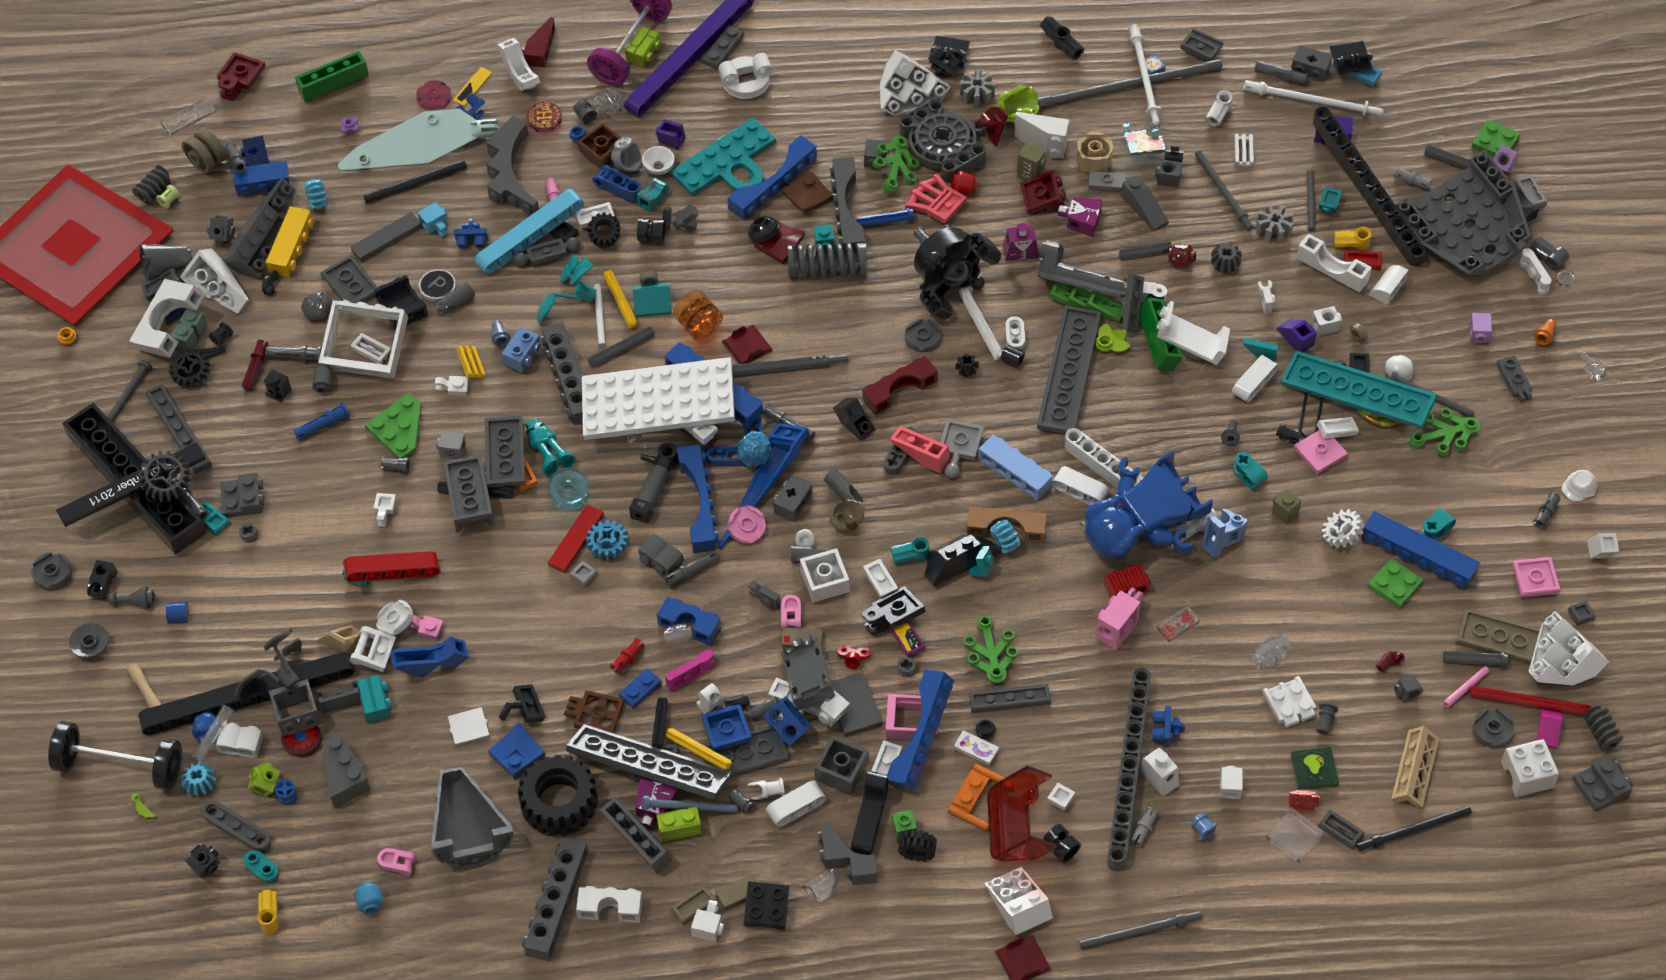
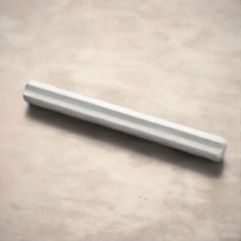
M967 287L959 289V295L993 358L998 361L1002 354L1001 347Z

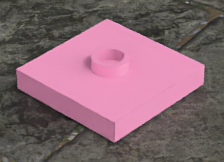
M1319 430L1294 445V450L1317 475L1348 456V453L1335 438L1324 439Z
M1551 557L1512 562L1521 598L1560 593L1561 589Z

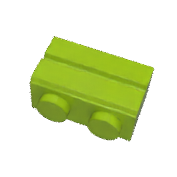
M642 27L625 50L626 61L642 68L645 67L647 62L650 63L656 50L659 51L662 45L659 32L650 31V29Z
M697 806L687 810L681 809L656 815L661 842L702 834Z

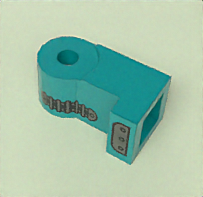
M657 178L652 179L648 187L644 191L640 190L637 194L638 206L652 212L667 194L669 184Z

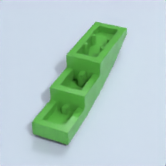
M1057 281L1054 282L1048 297L1067 306L1101 311L1100 318L1120 322L1121 318L1119 315L1124 313L1123 304L1100 292L1093 291L1091 293L1083 288L1076 286L1072 288L1065 283Z

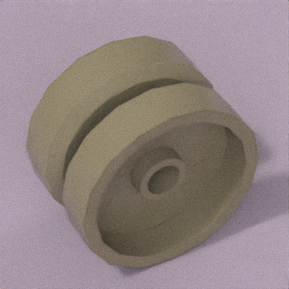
M204 127L199 128L194 132L193 137H188L181 144L188 160L203 173L210 172L215 168V163L219 164L227 158L223 144L210 130Z

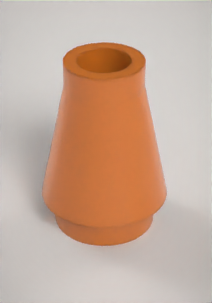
M1549 319L1535 331L1534 338L1538 344L1547 345L1551 343L1557 326L1556 322Z

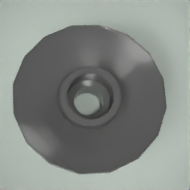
M88 623L81 625L70 636V649L75 655L82 658L95 657L107 647L109 641L108 633L99 624Z

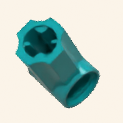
M917 537L911 543L890 547L894 564L911 560L926 561L930 554L929 541L924 537Z

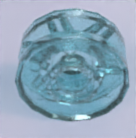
M563 468L556 471L550 477L548 492L553 505L558 509L571 511L582 507L587 502L589 486L585 475L581 471L574 468Z

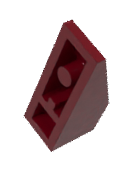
M550 17L527 40L525 48H522V53L528 66L546 67L556 29L554 17Z

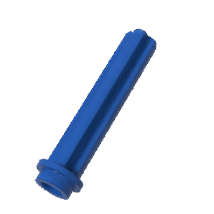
M907 208L905 211L857 217L856 222L863 227L907 220L911 222V220H914L913 209L909 210Z

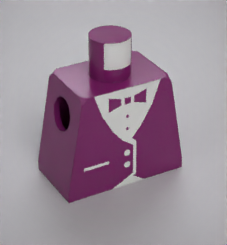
M1075 197L1072 199L1070 207L1060 205L1058 216L1067 217L1068 229L1094 237L1101 214L1102 199Z
M1019 223L1017 227L1007 229L1003 242L1005 261L1040 257L1034 226Z
M640 778L635 809L636 816L642 818L641 824L645 829H651L654 821L657 822V814L671 812L672 809L649 807L648 810H642V796H649V799L677 801V787Z

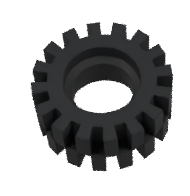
M602 212V215L598 213L596 217L593 216L591 221H589L588 237H590L591 242H594V245L597 246L599 244V247L602 248L603 246L609 247L610 244L614 245L615 241L617 242L620 237L619 220L617 221L615 216L612 217L611 213L606 215V212ZM601 224L609 225L611 233L607 236H601L597 232L598 226Z
M907 830L900 835L898 852L904 858L909 857V860L912 861L913 859H916L918 862L920 860L923 862L930 861L935 857L937 839L934 835H929V832L922 833V830H919V832L912 830L910 832Z

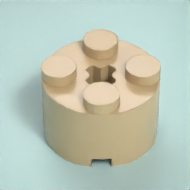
M1090 132L1085 134V137L1082 139L1080 138L1077 143L1076 162L1080 167V171L1083 173H1090V171L1107 172L1112 163L1113 142L1111 139H1107L1103 133Z

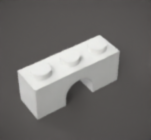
M593 886L579 887L576 908L577 917L584 920H599L600 911L604 907L614 906L618 909L619 922L640 923L643 902L642 893L636 889L617 890L612 887L606 889H597Z

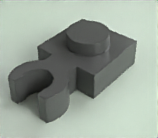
M755 581L750 583L748 587L750 588L749 593L751 595L759 597L764 606L771 607L774 610L778 609L780 606V595L766 586L761 587Z

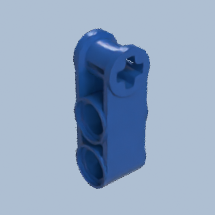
M603 165L598 175L593 176L592 181L597 187L629 203H638L637 194L641 190L639 181L607 165Z

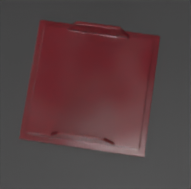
M754 324L747 328L742 326L734 330L730 337L722 340L738 364L750 363L773 351Z
M1033 935L1026 938H1018L1009 942L1007 946L995 950L1010 980H1030L1051 971Z

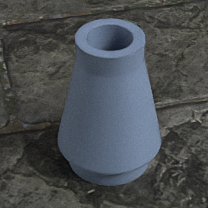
M494 321L491 325L492 342L497 347H505L509 343L510 335L501 321Z

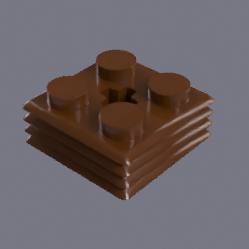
M601 123L577 142L578 150L601 168L612 161L611 153L614 149V144L621 137Z

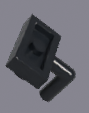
M533 684L514 686L512 691L516 701L506 702L499 714L501 720H506L511 709L519 708L525 723L540 722L546 717Z

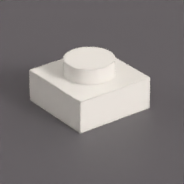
M1057 783L1047 797V802L1065 811L1075 797V792Z

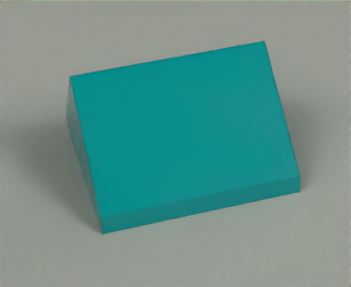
M669 282L632 286L635 317L672 314Z

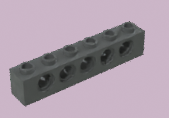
M564 322L543 327V335L540 336L543 347L546 346L548 349L545 350L548 361H552L550 365L552 374L557 375V379H555L558 390L562 389V402L568 406L566 408L568 419L572 418L574 425L583 423V375Z
M563 837L561 844H557L555 861L550 863L548 870L549 878L544 880L542 897L538 898L535 910L537 911L535 917H531L529 933L524 936L522 941V947H524L526 956L550 962L588 854L586 842ZM566 860H571L569 864L563 863ZM560 878L565 879L563 882H557ZM554 896L559 897L557 900H550ZM545 915H552L549 919L543 918ZM540 933L546 934L543 937H537V935Z

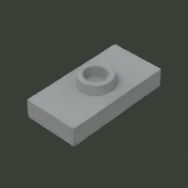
M1090 171L1088 189L1122 191V183L1125 182L1126 174Z
M1532 175L1515 180L1514 184L1521 188L1523 194L1531 203L1535 204L1538 208L1547 205V200Z

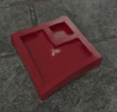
M777 221L780 225L779 232L770 240L754 243V248L784 264L788 260V245H795L796 250L797 245L800 244L805 236V231L792 228Z

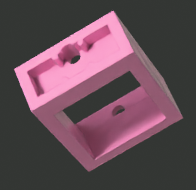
M888 694L886 739L912 740L917 728L895 727L896 709L922 710L921 696Z

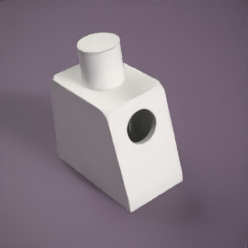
M1157 748L1143 759L1138 770L1163 797L1179 786L1178 767L1161 748Z

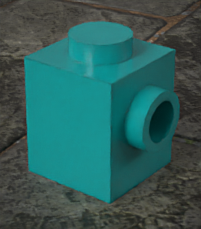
M832 225L814 227L815 247L817 244H821L824 253L827 244H831L833 252H835Z

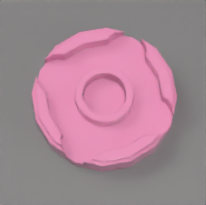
M752 506L736 508L728 519V531L737 542L742 544L755 543L764 535L766 529L765 517L762 512Z

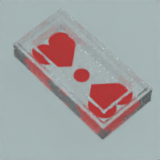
M1187 605L1157 625V630L1168 642H1171L1198 624L1200 618Z

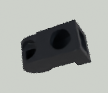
M96 560L87 587L88 596L101 599L106 598L111 581L118 572L113 563Z

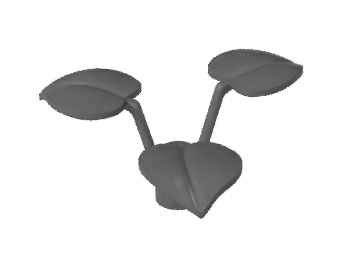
M291 627L271 638L264 646L265 651L273 647L277 654L274 657V661L280 659L283 665L276 671L278 675L275 676L265 669H258L252 672L237 686L235 691L236 697L244 686L263 674L270 676L277 683L281 681L286 689L299 681L298 676L288 665L284 656L295 651H302L301 640L299 638L293 640L280 652L277 648L278 643L291 634L293 630Z

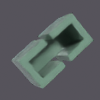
M186 309L179 320L180 324H177L171 333V336L179 342L175 350L184 352L185 349L187 352L194 349L198 343L197 338L200 339L207 328L203 313Z

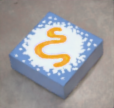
M1156 55L1145 59L1149 75L1165 70V65Z

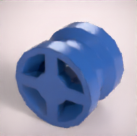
M281 780L276 784L275 793L281 804L289 805L295 802L297 791L292 781Z

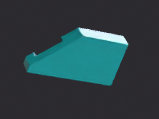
M204 502V509L208 512V517L202 520L203 524L217 536L230 525V521L210 503Z

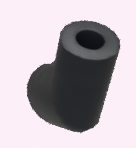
M275 270L263 278L262 292L265 295L271 296L275 292V288L271 286L272 282L279 278V274Z

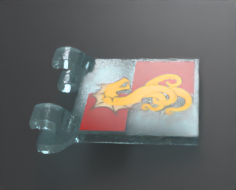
M1150 120L1151 128L1149 130L1131 131L1129 122L1122 123V136L1125 138L1130 156L1166 152L1159 125H1153L1152 120Z

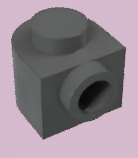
M1413 675L1403 676L1399 679L1398 684L1394 685V691L1397 696H1400L1403 703L1417 698L1423 692L1421 685Z

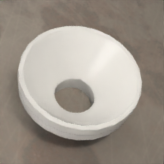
M663 146L651 147L642 156L644 169L653 175L665 174L674 166L673 152ZM656 164L664 165L662 169L654 168Z

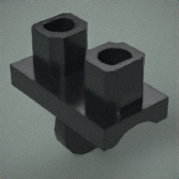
M940 45L929 54L928 59L933 62L930 67L935 70L934 74L936 76L939 73L946 76L947 72L955 76L961 59L956 55H952L949 61L944 59L943 57L947 50Z

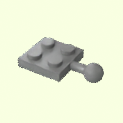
M947 419L940 443L949 446V453L952 456L951 462L944 469L947 477L955 478L960 472L958 467L959 458L975 461L984 426Z

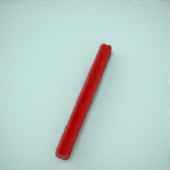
M1474 685L1470 689V696L1473 698L1583 716L1591 708L1587 704Z

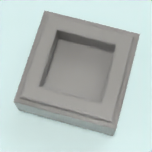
M581 561L570 573V577L586 587L598 573L593 567Z

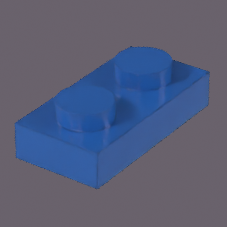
M647 668L619 693V697L624 699V702L634 709L662 684L661 679Z

